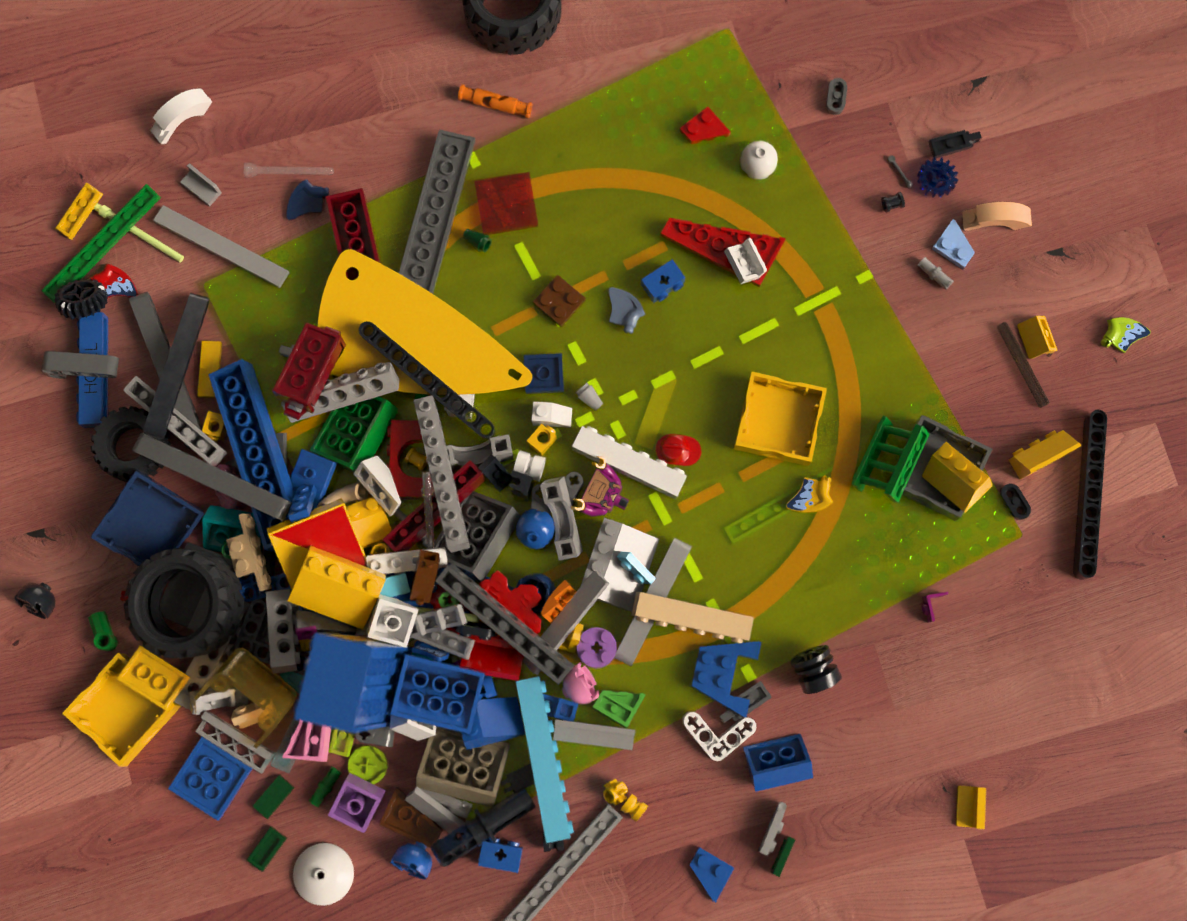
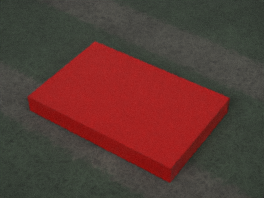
M475 642L469 659L462 658L460 666L483 671L487 676L519 681L524 655L517 649Z

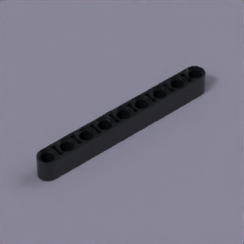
M190 293L145 422L143 430L145 435L164 439L208 309L210 300L208 297Z
M366 321L359 326V334L364 340L426 392L433 395L438 402L481 438L488 440L494 437L496 433L495 426L376 325ZM369 327H372L373 333L369 336H365V330ZM381 340H388V345L385 348L379 347ZM396 352L403 353L400 360H394L393 357ZM411 364H416L417 370L413 373L408 372V367ZM426 376L432 377V382L429 385L423 384V379ZM445 388L447 390L446 396L438 397V390ZM455 401H461L462 403L461 408L458 410L452 409V404ZM475 413L477 416L476 420L468 422V414ZM485 425L491 426V432L487 435L481 432L482 427Z
M1100 409L1094 410L1084 419L1073 574L1079 580L1091 578L1097 571L1107 432V415ZM1093 416L1098 418V424L1093 421ZM1092 434L1097 437V442H1094L1092 440ZM1090 453L1096 456V461L1090 458ZM1089 471L1095 475L1094 480L1089 477ZM1087 490L1093 493V499L1088 497ZM1086 509L1092 512L1091 518L1086 515ZM1085 528H1088L1090 530V537L1085 535ZM1083 547L1088 548V556L1083 553ZM1082 566L1088 569L1087 575L1082 573Z

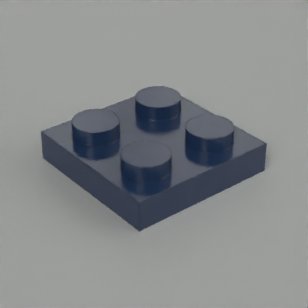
M562 353L524 355V366L532 373V381L529 385L525 386L526 394L564 392Z

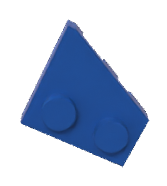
M699 847L689 865L711 899L716 903L734 867Z

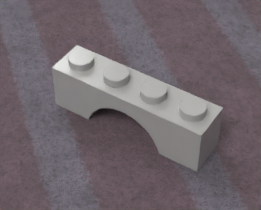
M509 435L492 437L482 444L471 447L446 446L452 471L461 469L469 460L476 466H480L491 454L499 462L514 460Z
M565 477L545 480L540 487L544 503L549 507L555 525L554 542L559 560L578 557L583 549L574 513L571 509L572 505Z

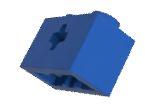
M672 259L641 279V286L653 303L656 301L661 302L668 297V293L673 290L676 292L684 286L685 276Z
M495 838V843L489 839L482 843L478 866L515 873L519 872L523 847L519 846V842L508 841L507 844L499 843L500 839ZM500 849H503V852L507 854V857L504 856L502 860L499 859V855H496V852H499Z

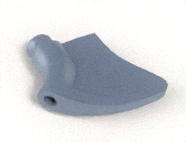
M611 287L609 288V296L612 304V313L609 322L624 326L623 331L632 334L638 319L645 315L643 307L630 293Z

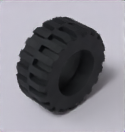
M130 406L129 409L119 407L118 412L112 410L109 412L110 416L107 418L103 416L100 419L102 423L94 428L96 434L91 435V441L94 443V445L90 446L91 452L95 454L93 459L104 472L120 481H128L136 469L147 476L152 475L154 477L158 474L156 470L159 467L161 469L164 467V465L142 455L131 461H122L116 453L117 441L124 432L134 428L144 430L149 414L147 410ZM168 431L164 439L153 437L171 446V442L168 441L170 438Z

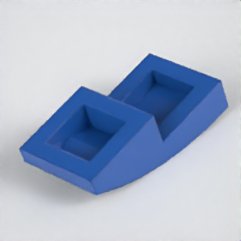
M543 694L544 701L548 700L550 712L547 713V716L574 722L578 703Z

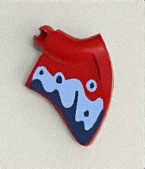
M105 264L103 271L93 275V277H89L92 280L102 282L107 291L108 298L114 296L134 297L138 295L137 288L127 273L116 266Z

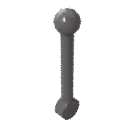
M893 155L889 156L888 162L893 164L905 181V186L911 188L912 182L906 178L895 162V157Z

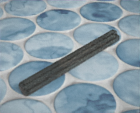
M1003 322L999 324L997 329L1040 408L1047 406L1049 400L1008 323Z

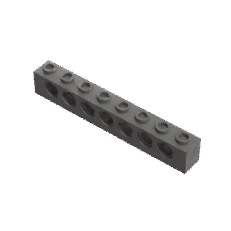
M454 564L447 565L435 580L558 685L574 667L570 661Z

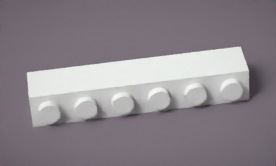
M587 426V428L581 427L572 446L573 451L598 463L600 460L596 456H601L613 470L673 499H677L687 477L684 475L685 472L676 467L674 469L669 468L664 461L659 459L655 461L649 458L650 455L643 451L638 453L632 450V447L626 443L619 444L615 442V439L605 434L602 436L597 433L596 429Z

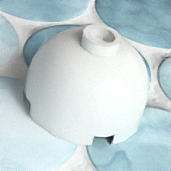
M761 140L753 141L742 152L740 159L742 170L744 169L750 178L765 179L776 169L778 161L777 152L768 142Z

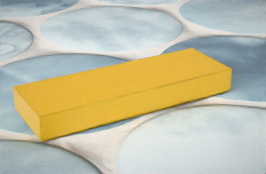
M86 182L56 226V229L73 240L103 193Z
M202 341L198 397L216 398L209 374L220 369L221 341Z

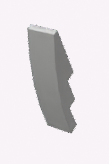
M462 604L417 614L410 638L467 623Z

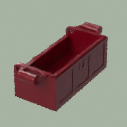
M305 323L272 390L278 400L285 402L284 415L299 420L306 412L314 413L315 409L313 406H315L342 349L346 347L342 336H340L341 331L328 326L322 329L310 323ZM292 405L302 409L301 413L288 408V406Z

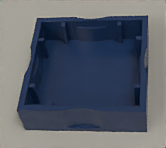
M136 469L92 533L91 538L110 550L128 557L135 565L139 566L143 561L151 559L150 557L158 552L173 550L174 548L179 549L183 541L189 537L204 515V510Z

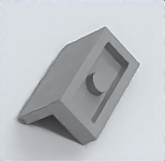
M189 163L187 167L190 172L182 179L181 184L208 206H211L222 192L214 182Z

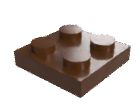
M557 275L537 296L533 304L558 326L562 327L586 301V298Z

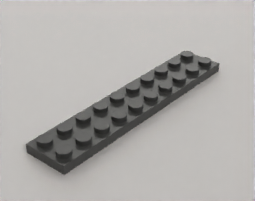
M440 129L399 270V274L432 294L434 293L475 144L474 137Z

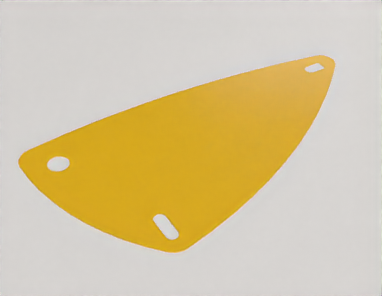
M348 249L339 255L328 277L318 317V327L325 329L328 326L341 331L340 336H342L346 344L344 351L330 374L339 377L343 374L357 372L362 368L367 369L379 363L390 362L359 334V326L363 322L369 321L458 395L509 390L527 386L532 381V373L516 357L488 333L437 296L403 275L355 250ZM350 267H355L359 271V276L355 280H349L346 277V271ZM367 328L364 332L365 336L371 335L373 328ZM381 340L379 347L385 348L388 345V340ZM396 352L393 357L394 360H400L403 353ZM392 363L400 379L398 391L429 394ZM411 364L408 367V372L410 373L417 370L416 364ZM510 369H514L522 374L518 381L509 376L508 371ZM426 376L423 379L424 385H429L432 382L431 376ZM442 388L437 392V395L447 394V390L445 388Z

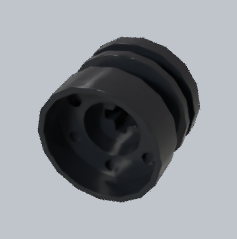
M827 645L809 648L794 656L790 661L791 666L795 668L794 673L802 675L798 682L804 694L824 691L837 684L842 678L837 665L830 664L834 657L830 654L831 650Z

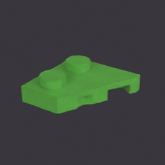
M602 690L592 709L622 727L627 728L643 701L645 694Z

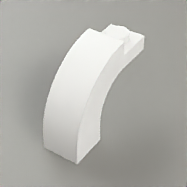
M192 89L180 93L157 111L153 117L156 122L150 131L161 144H166L180 123L192 116L204 115L212 101L202 89Z

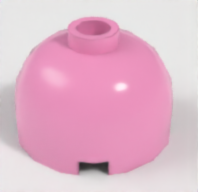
M578 663L563 679L562 692L567 699L570 698L578 704H586L599 697V690L595 691L596 681L586 666L581 667L582 663Z

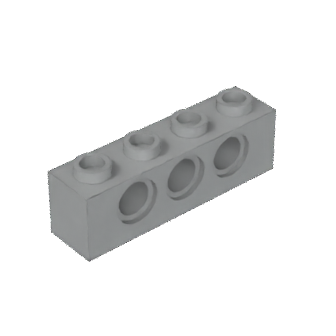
M290 589L266 592L270 663L273 674L297 671V664H301L300 652H296V645H299V640L294 630L295 614H293V608L296 607V604L288 602L291 593ZM282 609L287 610L284 615L277 614ZM282 628L289 629L285 634L279 633ZM283 647L290 648L286 653L280 652Z

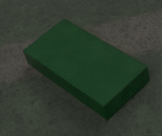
M279 775L255 802L253 807L266 819H269L295 787L282 775Z
M271 826L246 861L261 872H264L287 840V837Z
M785 836L770 871L773 875L780 877L796 839Z

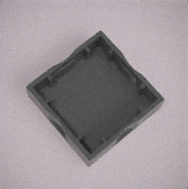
M921 415L915 425H922L930 435L902 495L956 521L961 518L963 511L922 478L932 455L947 442L983 471L993 449L969 437L959 435L948 427Z

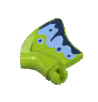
M1124 317L1107 320L1108 330L1101 340V345L1105 348L1112 345L1120 352L1125 353L1131 344L1147 337L1151 331L1133 319Z

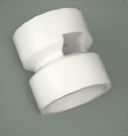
M520 450L516 458L514 471L532 476L535 481L539 482L544 470L546 457L539 455L531 457L530 453Z

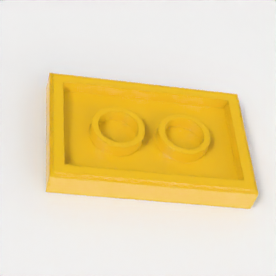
M139 645L116 679L165 711H168L190 677Z

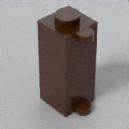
M425 550L419 551L410 589V600L416 601L418 605H423L424 602L430 603L439 567L440 553Z

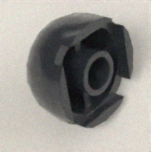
M36 583L27 584L13 598L17 605L21 608L24 605L28 609L27 612L41 619H48L56 604L55 596L51 592L52 588L45 583L40 585Z

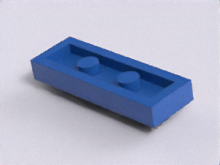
M314 484L309 486L303 485L296 490L288 514L291 523L310 516L317 492Z

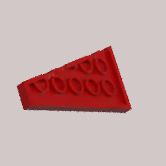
M675 218L668 219L660 236L734 275L736 274L724 251L728 247L742 244L746 239L751 238L767 268V271L759 279L750 281L751 284L757 287L761 286L786 240L783 237L775 238L766 234L758 235L749 231L713 227L709 224L692 223V221Z

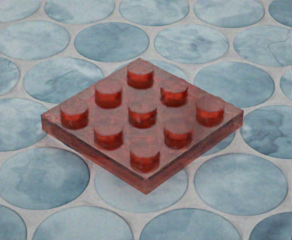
M529 172L474 181L483 234L491 235L539 227Z

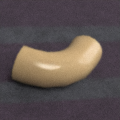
M361 482L349 484L326 496L317 505V508L342 498L345 506L367 499L369 491Z

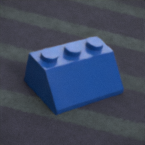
M801 733L743 747L755 792L813 778L812 761Z

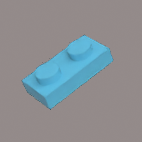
M621 551L617 556L621 561V566L630 571L638 583L652 584L656 579L631 552Z

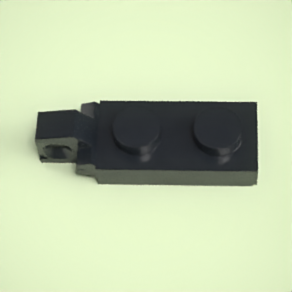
M962 130L930 139L928 144L933 158L936 159L968 150L974 146L973 144L980 142L982 136L980 131L969 134V131Z

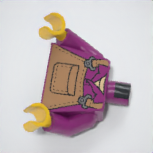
M596 456L600 460L599 464L592 462V466L599 469H596L582 499H573L578 503V506H571V509L579 510L591 517L611 513L614 505L625 510L629 500L620 496L622 491L621 480L603 457Z

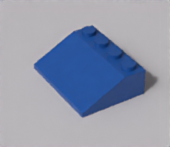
M407 653L404 658L390 715L470 734L485 672Z

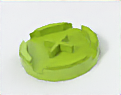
M371 745L361 746L349 757V774L351 773L372 784L380 782L386 775L388 768L387 758L384 752L377 747Z

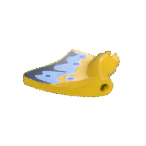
M822 476L821 481L804 477L801 489L787 503L786 508L801 513H812L827 508L833 503L829 496L831 478Z

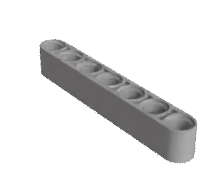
M674 538L655 575L656 579L650 585L647 594L667 597L692 546ZM634 616L614 658L632 666L654 620L649 619L648 623L637 621V617Z

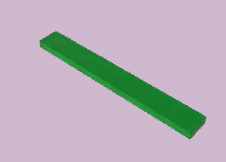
M145 184L41 291L55 303L54 295L57 293V290L62 289L63 285H68V282L72 283L75 280H81L161 197L148 184Z

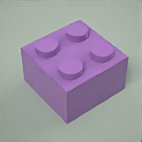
M350 773L344 781L328 816L365 833L386 790Z

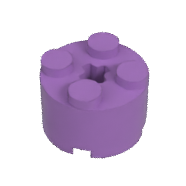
M598 627L590 628L583 632L577 645L579 659L586 666L595 669L607 666L613 660L617 650L613 635L609 631ZM595 643L602 647L598 653L591 649Z

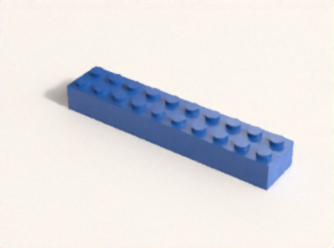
M240 359L209 374L241 478L293 502L295 492L253 365ZM251 507L264 549L276 553L269 538L267 528L288 520L289 511L285 520L282 521Z

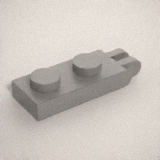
M784 802L777 804L758 849L760 853L767 856L769 852H773L776 841H774L777 833H781L784 823L781 822L787 808Z

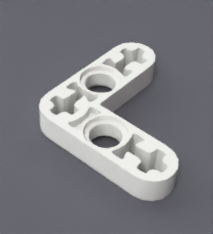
M687 712L682 719L685 728L714 761L724 759L748 739L757 728L755 721L750 717L738 720L717 738L696 712ZM696 716L694 721L700 728L696 730L692 724L688 725V717ZM744 722H751V729L749 731L744 729L741 732L742 734H744L743 737H741V735L737 731H735L736 728H738V730L744 728ZM702 731L709 732L710 737L705 742L699 739V734ZM730 733H734L737 736V741L734 744H728L727 736ZM720 741H723L729 747L727 750L723 747L719 751L720 756L712 755L714 747L720 748L722 746Z

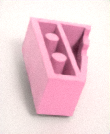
M299 720L297 729L292 735L291 742L282 758L327 761L331 728Z

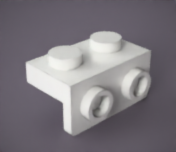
M751 238L746 239L742 244L728 247L724 251L740 284L759 279L767 271Z

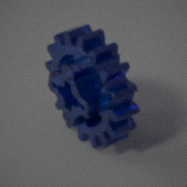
M933 157L931 162L926 160L925 165L922 164L920 167L921 171L917 173V176L920 177L917 183H922L920 190L926 189L925 194L927 195L930 192L933 198L936 194L940 198H942L944 193L949 195L950 190L953 191L956 187L955 184L958 182V179L955 178L958 172H953L956 166H949L950 160L946 161V163L943 162V157L939 161L935 157Z

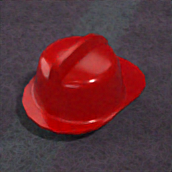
M667 434L661 437L655 447L656 454L660 460L667 464L680 466L695 464L700 459L702 453L701 446L696 439L677 434Z

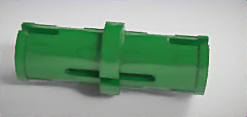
M331 766L323 780L318 782V787L310 797L309 802L316 807H320L328 793L332 792V787L342 772Z

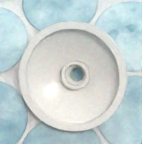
M319 843L307 848L298 857L293 870L296 890L302 898L315 905H329L339 901L349 891L354 878L353 863L349 855L342 848L331 843ZM319 871L324 873L323 879L318 877Z

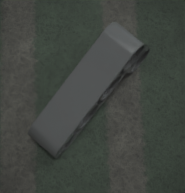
M45 351L41 371L57 379H66L67 375L117 378L119 358L110 355Z

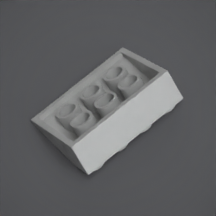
M604 518L582 584L594 570L598 571L610 584L597 600L632 612L636 592H642L644 583H638L633 578L634 575L621 566V561L617 556L621 551L631 552L649 571L659 539L622 523Z

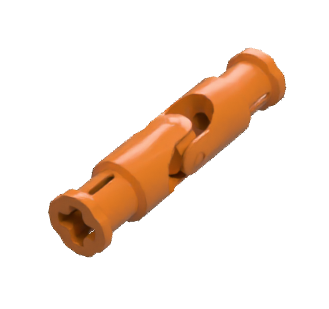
M461 84L458 92V100L460 101L462 99L471 101L475 105L498 109L512 115L515 113L520 114L529 119L532 111V102L525 103L518 101L514 97L501 96L498 93L480 88L465 87V84ZM491 96L492 98L488 102L485 97Z

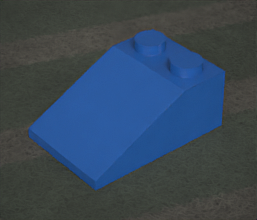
M517 697L478 700L471 733L462 732L463 742L467 750L526 735Z

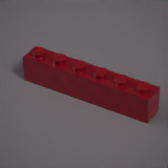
M471 460L453 475L459 502L461 503L486 480L483 472ZM435 492L383 538L385 544L393 552L408 551L441 521Z

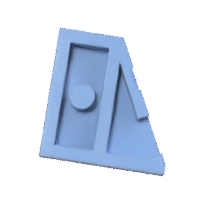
M952 219L932 248L961 269L965 268L975 253L954 219Z

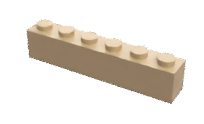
M636 592L631 616L637 617V621L648 623L650 619L656 621L655 625L667 627V624L675 625L674 629L686 631V628L694 629L693 633L705 635V632L713 633L712 637L724 639V636L731 637V641L736 643L750 640L754 617L642 592Z

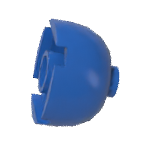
M537 509L525 511L520 516L516 525V535L519 541L530 549L545 547L551 542L555 534L553 518L547 512L537 511Z
M415 842V844L408 843L397 849L391 864L400 871L404 869L409 872L408 875L425 880L432 868V857L425 850L426 846L420 842Z

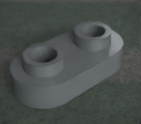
M835 78L829 84L826 109L832 115L841 114L845 108L847 83L845 80Z

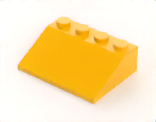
M310 545L288 602L363 630L382 590L386 574Z

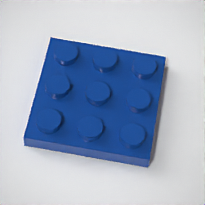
M201 737L168 789L217 821H220L253 768L208 739Z

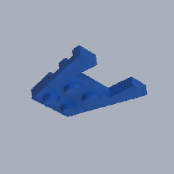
M761 642L700 647L691 687L739 714V716L746 718L750 700L731 696L730 690L737 656L758 660Z

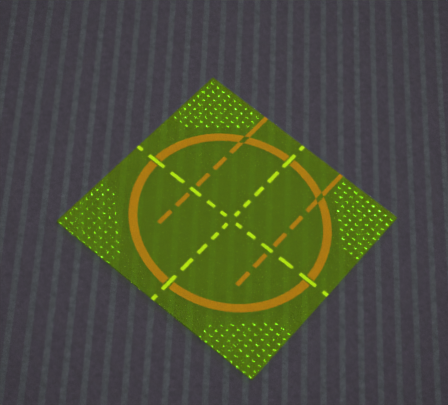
M725 28L472 152L433 295L449 304L488 333L523 365L524 355L562 353L564 392L526 394L524 386L503 391L475 394L473 407L495 426L496 433L494 437L509 435L514 460L500 462L511 475L520 450L530 453L531 457L539 455L527 445V440L539 427L532 424L533 402L555 403L572 408L571 428L552 427L556 431L557 440L542 456L546 457L544 470L540 481L534 480V486L542 484L545 480L563 476L566 478L569 473L577 472L582 476L584 484L576 499H582L596 469H599L592 466V462L599 464L598 462L572 450L574 441L582 426L585 428L590 426L596 429L597 433L602 436L605 434L609 435L619 444L626 443L632 447V450L638 453L643 451L650 455L649 458L655 461L659 459L656 454V444L661 437L667 434L684 435L696 439L701 446L702 452L700 459L691 466L666 465L672 469L676 467L685 472L684 475L687 476L677 499H673L615 471L621 480L622 491L620 496L628 499L629 502L625 510L614 505L611 513H606L602 516L591 517L579 510H573L583 549L578 557L559 560L554 542L555 534L551 542L545 547L530 549L519 541L515 527L487 574L488 577L491 578V575L499 570L508 579V585L516 588L518 581L524 576L532 573H541L553 581L555 588L566 580L578 591L604 518L622 523L659 539L649 568V572L654 577L674 538H677L692 546L666 598L754 617L750 640H743L742 643L760 641L758 660L737 656L730 690L732 692L790 661L797 654L828 641L1022 537L1019 526L993 482V486L966 513L963 512L961 518L956 521L903 495L897 503L891 501L884 494L885 490L865 485L863 491L860 492L851 484L853 475L859 468L882 416H886L894 424L893 427L912 431L917 419L924 415L959 435H966L729 28ZM708 106L731 131L728 137L720 136L715 137L714 140H703L700 143L690 144L679 130ZM761 140L768 142L775 148L778 161L775 171L768 175L767 178L754 179L750 178L744 169L742 170L740 159L743 150L748 144ZM426 175L367 203L381 264L399 273ZM675 218L692 221V223L709 224L713 227L749 231L758 235L766 234L775 238L783 237L786 240L761 286L757 287L750 282L740 284L736 275L660 236L668 219ZM331 221L260 255L289 271V275L280 288L240 267H236L204 283V288L239 359H243L253 365L275 432L287 433V457L293 469L301 449L311 452L310 449L331 411L291 423L288 416L284 415V409L281 405L282 401L277 399L272 390L288 357L280 355L281 345L289 348L295 345L306 322L318 327L323 292L332 268L339 257ZM470 229L488 235L492 240L490 248L486 252H479L463 239L465 230ZM673 259L685 276L684 286L676 292L673 290L668 293V297L663 301L653 303L642 288L641 279ZM557 275L586 298V301L562 327L558 326L533 304L537 296ZM611 287L630 293L643 307L645 315L638 319L632 334H629V332L625 333L623 331L624 326L609 322L612 313V304L609 296V288ZM514 369L508 371L509 376L517 381L522 375ZM751 372L779 377L789 382H801L827 388L822 415L817 425V439L813 458L809 466L734 450ZM586 383L593 386L604 403L596 411L581 401L576 394ZM394 391L379 396L388 400L399 409L394 420H418L415 404H413L415 393ZM434 398L446 446L471 447L487 441V439L481 438L459 418L448 416L444 406ZM472 413L471 419H467V421L474 422L477 417L476 414ZM483 426L481 429L482 434H489L491 426ZM388 431L374 457L378 456L385 465L390 463V456H387V445L390 444L391 437H388ZM889 434L885 444L904 448L908 439ZM546 435L538 437V441L541 443H545L548 440ZM416 443L407 447L400 458L401 470L411 477L431 478L428 463L422 471H419L415 465L410 462H404L407 453L412 447L416 448L417 452L426 456L424 443ZM881 451L877 461L895 466L900 456ZM336 465L324 498L341 487L357 483L358 481L354 473ZM873 468L869 478L887 483L891 473ZM984 468L983 472L988 475L987 471ZM822 476L831 478L829 496L833 503L827 508L812 513L795 512L786 508L787 503L801 489L804 477L821 481ZM485 477L486 480L474 490L477 493L513 506L520 516L525 511L531 510L532 492L528 501L514 495L511 491L514 489L510 487V484L516 485L513 480L499 492ZM576 477L575 479H570L572 483L571 486H573L574 484H579L577 480L578 477ZM539 489V492H536L535 495H538L541 499L543 495L541 489ZM400 500L401 504L398 508L408 516L425 500ZM574 501L572 506L577 507L578 503ZM385 511L393 530L401 521L394 514L389 516ZM442 521L426 535L437 540L443 530ZM419 540L408 551L427 548L422 544L423 541ZM375 545L363 549L366 557L371 555V550ZM644 583L642 593H647L651 584ZM596 600L579 624L584 625L582 633L596 627L609 631L616 641L618 650L634 616H631L632 612ZM539 612L536 615L541 619V629L537 635L541 637L551 623ZM654 621L632 666L615 658L603 668L595 669L586 666L596 681L594 689L595 691L599 690V695L602 690L645 694L628 727L624 728L592 709L597 699L586 704H578L574 722L635 730L634 744L683 718L685 713L694 712L715 701L691 687L699 648L736 644V642H732L731 637L724 636V639L712 637L713 633L705 632V635L693 633L694 629L686 628V631L674 629L675 625L667 624V627L655 625L656 621ZM409 638L407 646L414 647L415 642L419 640ZM595 643L591 649L598 653L602 647ZM577 648L575 653L557 649L574 666L582 663L578 657ZM449 653L448 659L441 662L452 664L462 660V658ZM524 662L522 663L519 680L540 677V680L545 681L547 692L543 694L572 701L570 698L567 699L562 692L563 681L558 685L542 670L538 674H534ZM492 676L497 696L488 699L517 697L522 717L516 680ZM548 716V721L552 720L553 727L555 730V720L561 719ZM551 732L552 741L554 738V732ZM526 735L501 741L510 744L501 782L507 779V774L531 763ZM556 740L558 752H555L556 761L560 760L562 772H559L560 781H565L623 749ZM500 783L494 805L514 793L513 790L507 793L504 792V789L510 787V783L503 786ZM535 784L525 788L531 798L537 795ZM466 801L472 804V811L466 820L471 821V819L475 818L474 810L476 808L481 814V812H485L491 807Z

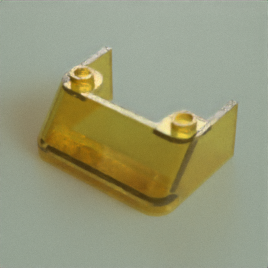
M238 648L227 657L201 686L194 699L198 700L209 686L220 693L228 691L232 685L263 710L258 717V725L263 731L259 734L253 746L257 749L293 706L297 699V693L278 675L273 674L272 670L246 649Z

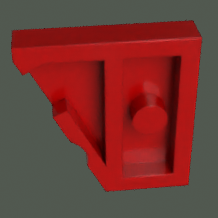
M708 106L679 130L690 144L700 143L703 140H714L715 137L720 136L728 137L731 134V131Z

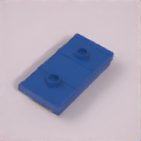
M301 449L290 480L294 492L303 485L309 486L314 484L317 492L311 510L313 511L323 500L337 463Z

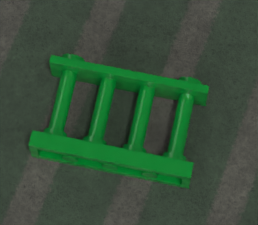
M882 416L859 468L853 475L851 484L860 492L863 491L865 485L885 490L884 494L891 501L898 503L930 434L922 425L918 424L915 425L912 431L893 427L894 424L886 416ZM889 434L909 439L905 448L885 444ZM881 451L901 456L896 466L877 461ZM873 468L893 473L888 483L869 478Z

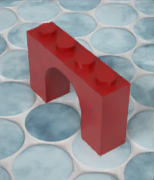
M391 420V426H388V437H391V441L387 445V456H390V463H387L386 466L390 469L400 500H426L435 492L432 478L408 476L400 467V458L403 451L412 444L423 443L418 420Z

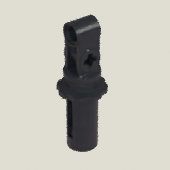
M522 787L490 809L481 812V814L476 808L474 810V819L465 821L464 825L453 830L442 839L435 841L431 846V851L442 867L449 866L475 847L483 845L482 843L489 839L495 843L494 835L535 809L536 806L528 792Z

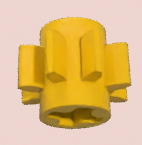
M613 779L604 785L603 796L608 803H614L616 806L627 799L625 795L628 790L622 781L617 782L616 779Z

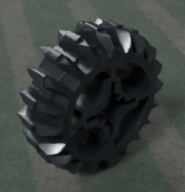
M82 278L79 281L68 282V285H63L62 289L57 290V293L54 295L55 306L60 315H63L65 318L70 317L71 320L78 318L80 320L83 317L94 316L96 312H101V309H104L108 303V294L102 282L92 280L91 278L87 280Z

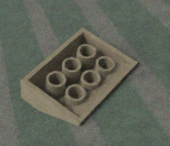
M436 726V734L429 737L417 773L416 787L493 807L510 744L500 741L467 750L463 742L462 732Z

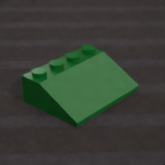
M378 396L332 410L310 451L334 461L337 465L355 473L361 461L374 457L388 431V426L391 425V420H394L399 409L388 400Z

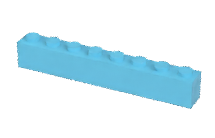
M540 677L516 681L546 843L571 838L570 834L574 833L572 821L567 820L566 813H570L568 800L564 801L562 794L566 792L564 780L560 781L559 772H562L560 760L556 761L555 752H558L556 740L552 741L551 732H554L552 720L548 721L547 713L550 712L549 701H544L543 693L547 692L545 681H541Z

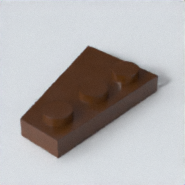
M396 787L379 825L431 848L432 844L439 840L443 830L434 821L405 800L407 796Z

